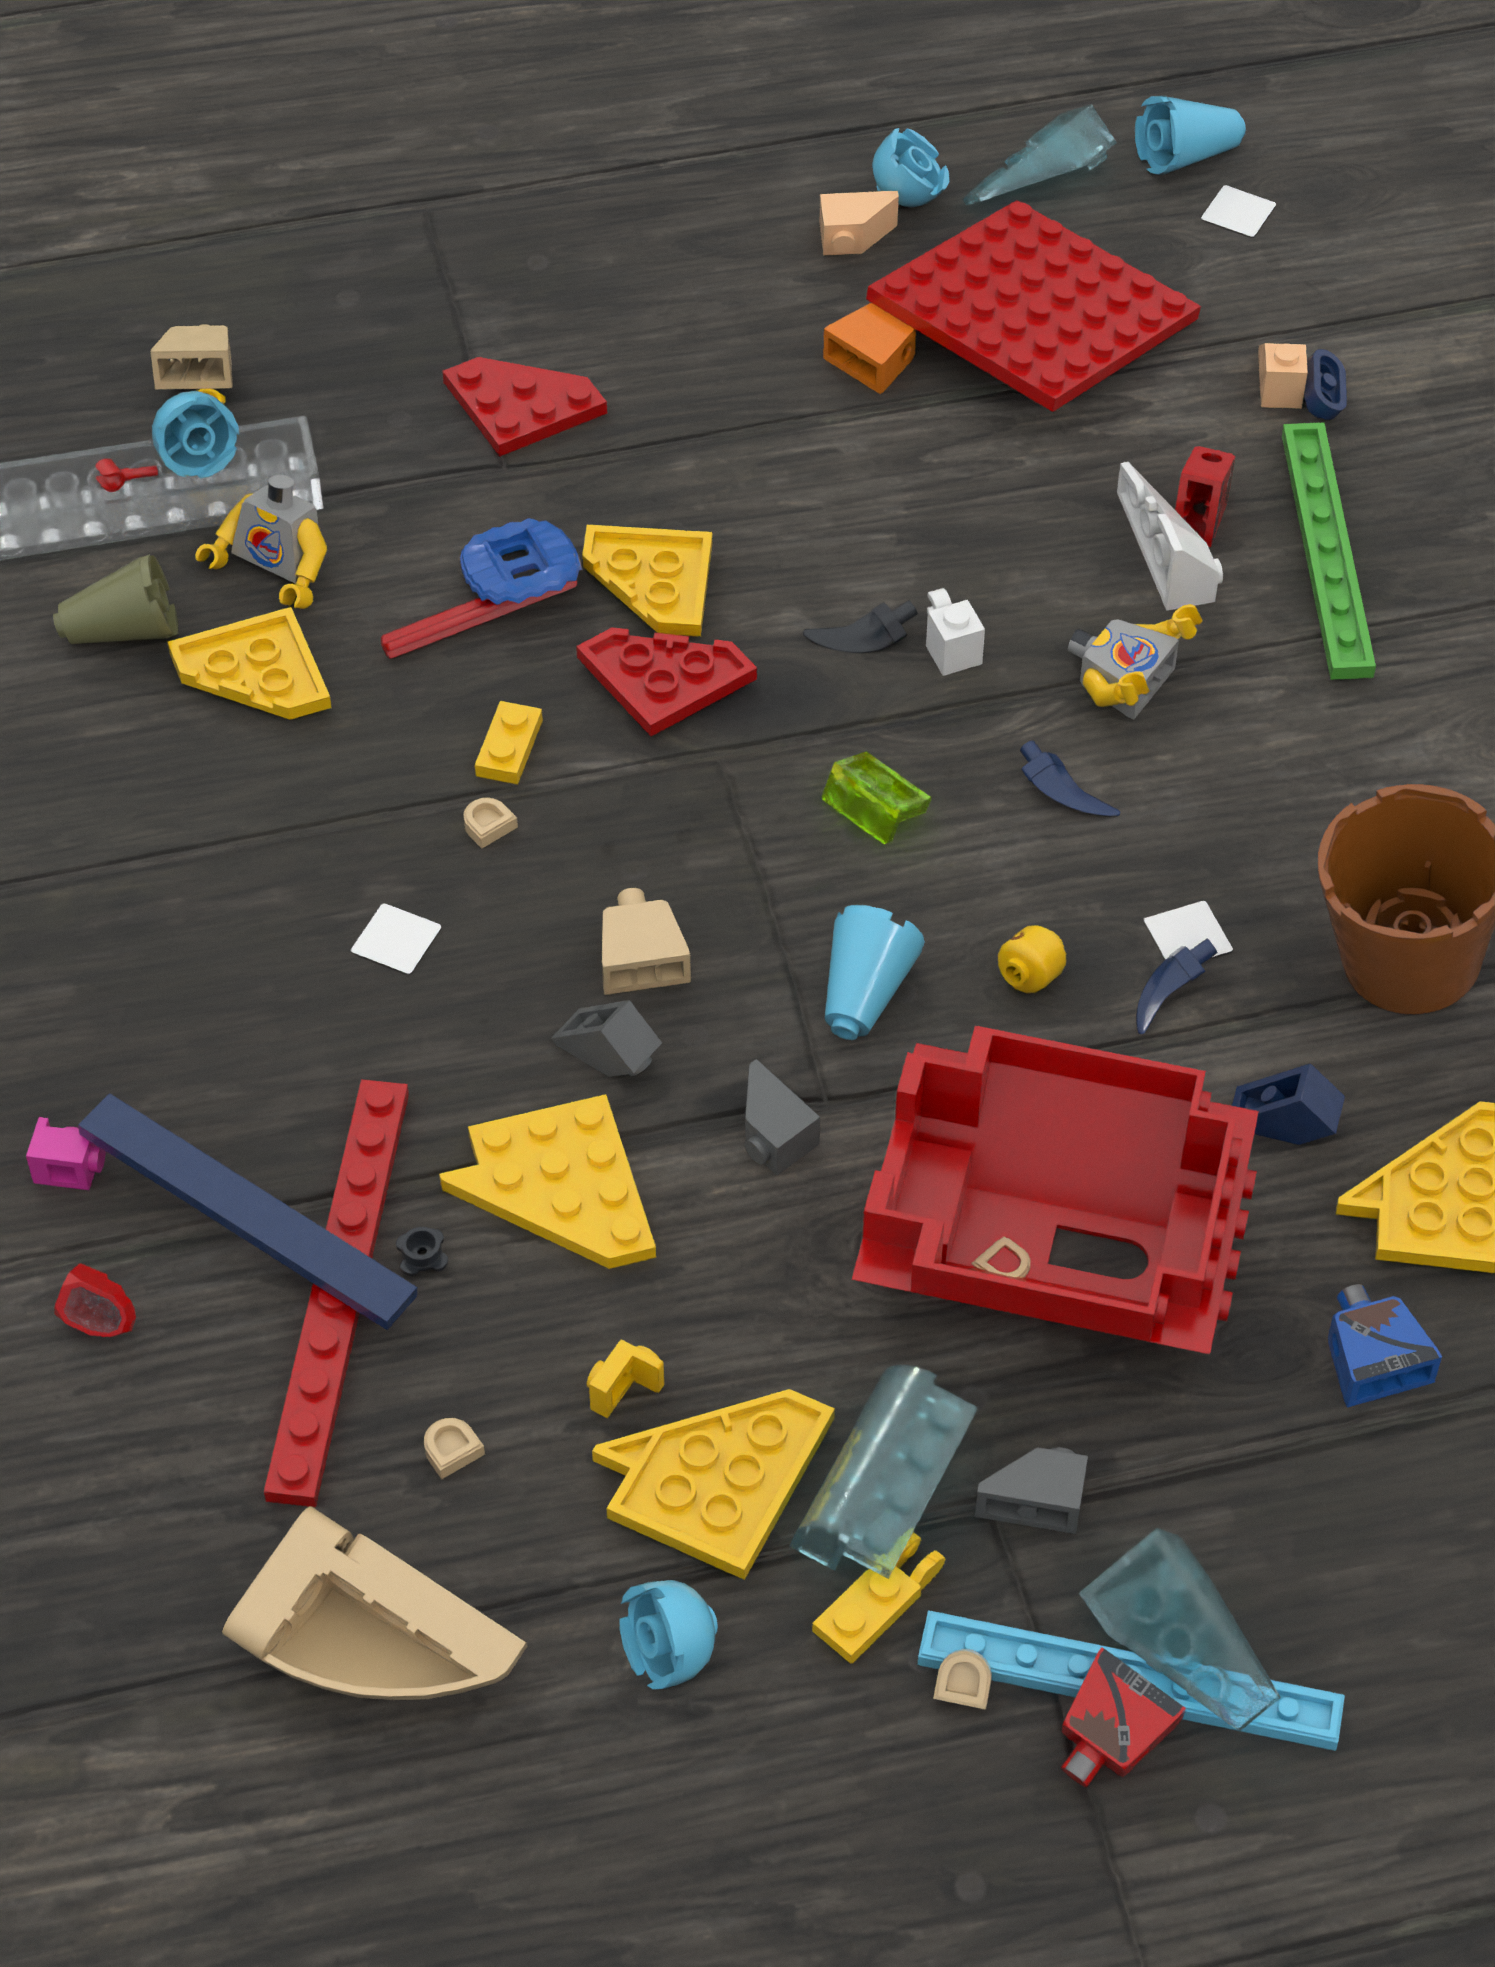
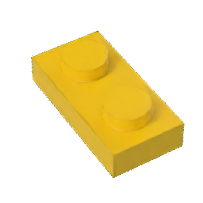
M504 701L499 702L475 763V774L477 777L518 785L543 721L542 709Z

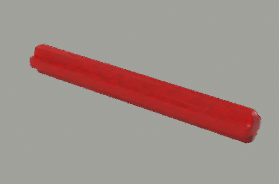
M577 580L567 582L561 591H547L540 597H528L521 603L507 600L496 605L489 599L481 601L480 597L383 634L381 637L382 649L388 658H396L573 589L577 586Z

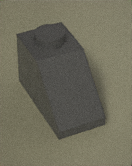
M630 1000L579 1008L551 1038L558 1047L607 1077L627 1074L635 1076L641 1073L652 1062L650 1057L652 1053L662 1044L661 1040Z
M756 1059L749 1064L745 1116V1148L749 1156L760 1165L764 1163L771 1171L779 1175L819 1145L820 1116Z
M1060 1447L1052 1449L1035 1448L979 1482L975 1517L1076 1534L1088 1456L1076 1454L1072 1450Z

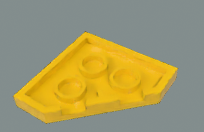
M587 525L582 559L583 567L657 633L701 636L712 551V532Z
M291 607L168 641L169 653L182 684L289 720L332 708L328 690Z

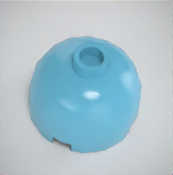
M899 128L894 129L878 147L872 162L877 190L898 191V205L910 208L927 204L941 194L950 182L949 171L946 165L940 169L935 160L940 154L935 147L923 136L911 129H906L902 133H899Z
M199 391L179 393L168 399L156 413L152 424L154 447L163 463L179 476L198 475L199 478L210 477L223 470L233 459L237 450L235 443L237 433L239 435V426L232 412L210 394Z
M675 1580L647 1582L632 1586L623 1595L621 1604L630 1602L628 1616L620 1618V1633L624 1651L636 1675H643L646 1670L650 1679L654 1681L647 1685L651 1689L668 1688L694 1678L710 1661L715 1644L718 1624L712 1608L707 1605L693 1588Z

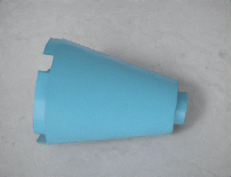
M1151 96L1146 99L1141 105L1146 106L1143 116H1137L1135 122V142L1140 160H1147L1152 167L1147 168V170L1158 175L1170 173L1236 148L1241 143L1246 131L1245 122L1235 109L1166 96Z
M850 905L845 907L843 915L840 912L837 914L833 930L825 1021L831 1026V1031L838 1037L855 1040L858 1036L867 1035L920 956L925 943L924 937L911 922L906 920L904 927L890 921L892 912L867 905Z

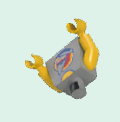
M274 475L269 478L268 485H265L255 493L246 494L235 505L215 533L218 536L215 543L201 545L197 549L195 556L197 561L204 562L209 557L211 551H213L214 561L210 564L209 569L223 568L228 562L226 548L230 544L232 545V554L295 583L286 584L281 588L279 593L280 603L283 605H292L294 603V608L305 609L313 602V594L308 586L310 582L314 583L327 552V545L318 526L317 509L315 506L293 495L294 481L292 478L286 475Z
M1188 604L1178 608L1173 613L1172 619L1157 624H1131L1119 619L1111 620L1098 637L1082 629H1077L1070 639L1068 652L1082 658L1080 682L1095 704L1099 707L1113 706L1134 720L1174 671L1179 638L1181 636L1184 639L1193 638L1197 632L1195 625L1201 624L1202 618L1197 608L1193 604Z

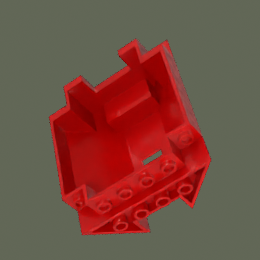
M980 1026L974 1027L968 1053L916 1043L914 1052H907L897 1088L895 1122L881 1171L875 1170L864 1209L863 1239L851 1280L1210 1354L1217 1320L1226 1322L1228 1320L1233 1292L1225 1291L1223 1288L1225 1278L1236 1279L1241 1251L1231 1248L1234 1238L1244 1239L1249 1211L1240 1209L1242 1198L1249 1200L1252 1198L1257 1171L1247 1168L1259 1111L1211 1102L1212 1092L1203 1091L1206 1071ZM1057 1228L1133 1244L1145 1253L1148 1260L1146 1270L1138 1277L1132 1279H1119L1048 1263ZM1005 1236L1027 1252L1030 1258V1270L1024 1278L1012 1277L976 1268L972 1265V1262L997 1240ZM1005 1246L987 1262L996 1270L1004 1273L1017 1270L1021 1264L1018 1256Z

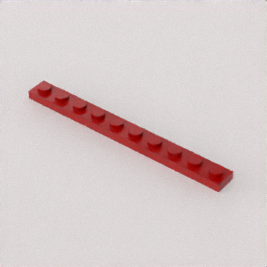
M361 1079L326 1230L372 1258L409 1098L408 1084ZM315 1284L312 1285L264 1488L266 1502L316 1507L360 1313Z

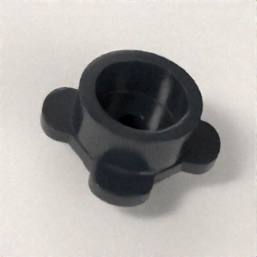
M416 1227L409 1230L406 1234L399 1236L396 1241V1247L402 1252L403 1260L400 1263L401 1271L405 1275L415 1276L419 1271L430 1269L441 1271L445 1269L448 1265V1256L442 1252L443 1233L437 1229ZM419 1251H427L424 1255L418 1254Z

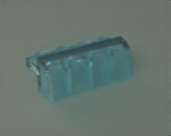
M894 1365L885 1369L795 1532L789 1547L834 1571L844 1555L889 1579L978 1407L934 1385L933 1383L937 1375L930 1371L909 1365Z

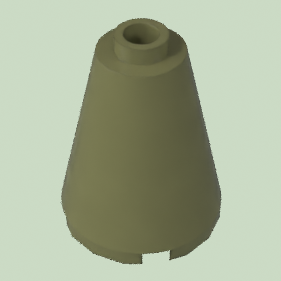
M150 554L135 559L58 604V613L53 614L54 625L60 638L67 637L71 644L165 639L178 634V619L175 605H169L166 591L170 590L167 579L154 555L150 556Z

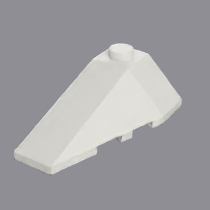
M1129 462L1120 463L1117 494L1166 611L1178 609L1188 604L1196 606L1215 602L1217 586L1223 581V571L1219 559H1213L1207 543Z

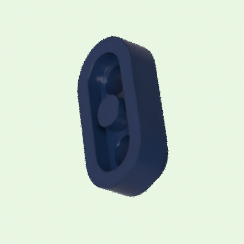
M1318 349L1307 359L1308 373L1304 397L1307 409L1312 415L1317 418L1332 420L1347 406L1346 371L1342 362L1333 353L1324 349Z

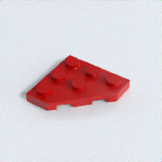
M477 357L443 370L444 384L499 456L607 414V401L588 377Z
M612 627L576 646L577 658L650 736L659 733L757 679V667L731 641L714 640L713 645L690 643L689 636L654 633L653 638L631 636L629 635V629Z

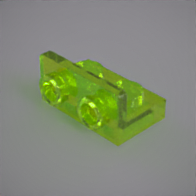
M867 751L834 762L822 793L823 801L883 844L892 842L901 821L926 813L932 799Z

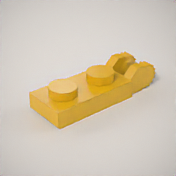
M913 1531L903 1535L892 1546L886 1557L882 1555L813 1622L812 1632L850 1664L854 1663L921 1596V1590L939 1573L945 1564V1557L934 1550L916 1566L910 1577L899 1569L907 1562L908 1558L915 1554L918 1546L921 1544V1538Z

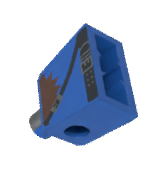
M1361 1284L1346 1287L1337 1295L1342 1311L1337 1312L1332 1317L1328 1344L1347 1408L1435 1383L1442 1356L1400 1298L1392 1296L1371 1302L1364 1286Z

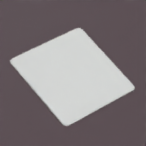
M1224 185L1201 219L1254 237L1276 206V203Z
M1205 901L1144 919L1165 959L1181 946H1186L1191 950L1206 938L1211 941L1218 952L1213 957L1233 950Z
M384 903L379 907L352 947L351 952L410 974L441 929V925Z

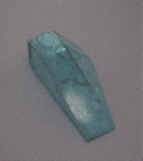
M1092 104L1061 113L1025 142L1027 145L1025 148L1013 153L1005 160L1008 166L1006 170L1004 167H1001L989 174L963 198V201L966 205L1085 166L1092 169L1108 158L1106 151L1117 142Z
M1156 1528L1079 1593L1108 1636L1145 1660L1146 1664L1167 1676L1186 1690L1187 1694L1236 1730L1241 1731L1281 1698L1210 1577L1180 1536Z

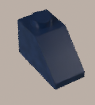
M1310 1063L1237 1086L1232 1106L1259 1111L1255 1135L1300 1145L1336 1134L1345 1096Z

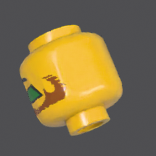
M1038 925L1027 926L1002 945L998 953V966L1002 976L1013 988L1024 993H1036L1045 988L1063 972L1066 965V952L1062 940L1053 931Z

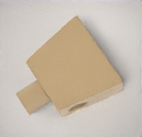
M202 324L199 326L171 327L150 351L155 389L232 388L233 386L228 327Z
M628 888L621 891L617 897L619 906L607 907L603 910L602 972L604 995L690 983L689 948L668 902L664 900L646 902L644 892L638 888Z

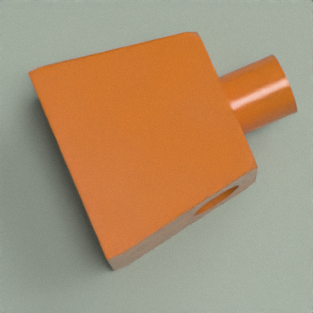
M873 303L867 304L824 328L823 359L879 394H882L915 356L916 329Z

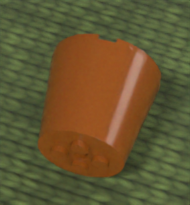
M1424 784L1386 787L1376 790L1375 797L1365 800L1356 806L1352 803L1346 806L1332 820L1323 835L1318 852V874L1344 972L1356 992L1379 1008L1402 1014H1424L1441 1010L1461 999L1478 978L1495 927V824L1486 816L1487 810L1465 795L1450 789Z

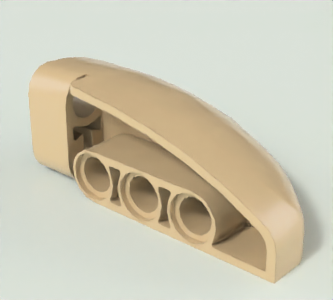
M312 1506L306 1508L294 1522L228 1617L222 1631L223 1635L266 1664L294 1679L325 1690L357 1698L384 1700L431 1699L459 1694L495 1684L509 1675L528 1647L525 1641L362 1534H358L354 1539L350 1531Z

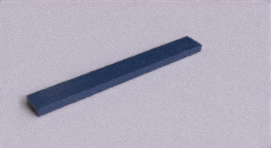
M109 1093L78 1124L81 1136L384 1329L388 1330L417 1297V1287L112 1094Z

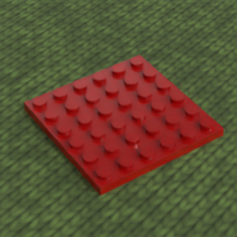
M1018 200L869 285L866 300L1051 412L1059 409L1196 321L1201 308L1200 305L1186 298L1184 294L1172 290L1155 280L1153 276L1139 271L1125 263L1120 257L1106 252L1094 245L1089 239L1080 237L1063 227L1059 222L1047 218L1032 209L1030 205Z

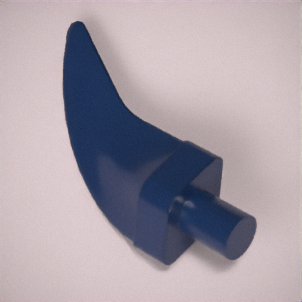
M1029 741L1021 747L1020 752L1028 762L1021 770L1027 779L1044 794L1063 805L1082 812L1104 816L1120 815L1121 812L1118 809L1080 789L1056 754L1042 752L1035 741Z
M1208 938L1191 950L1186 946H1181L1171 953L1151 975L1142 991L1137 1007L1136 1024L1139 1034H1144L1147 1031L1163 1001L1171 993L1205 972L1201 965L1218 953Z

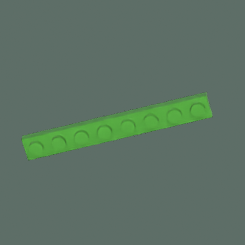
M1283 424L1282 440L1330 679L1374 678L1376 664L1325 424Z

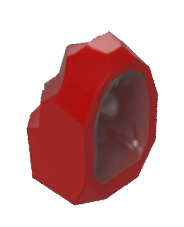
M81 1263L68 1273L54 1306V1314L65 1324L91 1336L113 1337L130 1332L136 1320L135 1307L126 1296L122 1286L109 1280L107 1274Z

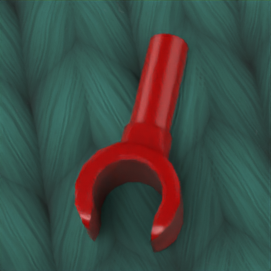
M106 458L98 461L95 466L101 476H97L95 479L108 492L118 491L125 481H130L131 479L158 476L156 465L119 469L112 459Z

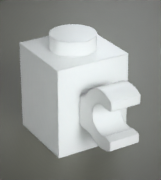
M944 588L928 592L927 596L932 606L927 608L926 647L942 675L945 676L981 665L983 662L985 628L969 601L965 600L952 604Z

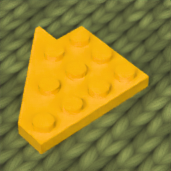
M606 1094L468 1126L469 1139L477 1165L439 1174L443 1191L608 1269L656 1258V1246Z
M1478 1102L1338 1198L1336 1215L1377 1219L1375 1260L1495 1273V1103Z
M788 1389L597 1444L592 1450L593 1461L625 1475L624 1480L606 1508L607 1519L745 1580L834 1421L835 1408Z

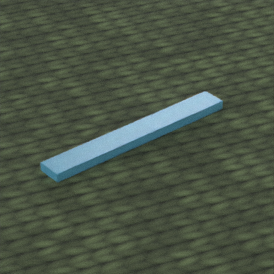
M928 1610L918 1655V1665L939 1669L943 1660L950 1653L960 1649H970L980 1653L987 1660L991 1668L993 1681L1076 1697L1098 1651L1103 1647L1184 1706L1186 1709L1183 1720L1334 1751L1337 1749L1345 1698L1343 1694Z

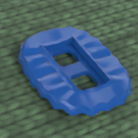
M531 518L522 522H509L502 527H493L483 534L474 535L470 542L464 546L460 556L461 571L466 584L470 585L472 592H477L481 601L489 599L496 605L507 600L521 603L528 597H540L547 591H561L567 582L576 581L578 572L582 570L579 555L565 533L550 522H539ZM522 549L528 552L527 556L511 561H504L501 557L502 555ZM530 569H537L539 571L531 576L513 578V575Z

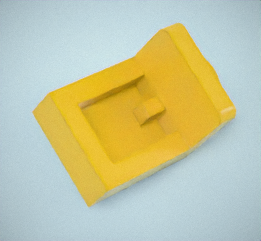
M621 1339L605 1362L599 1360L588 1376L587 1387L590 1394V1409L608 1418L633 1382L659 1393L664 1386L663 1361L649 1348L644 1346L635 1347Z

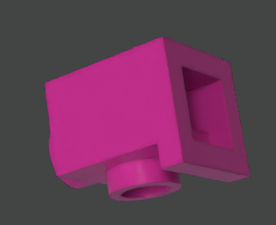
M39 1117L26 1158L33 1183L90 1190L95 1172L100 1173L103 1169L106 1151L81 1136L79 1128L50 1127L48 1118Z

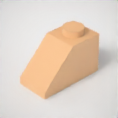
M898 191L820 194V232L823 256L862 254L893 230L898 222Z
M1271 343L1259 345L1261 407L1302 409L1308 373L1306 345Z

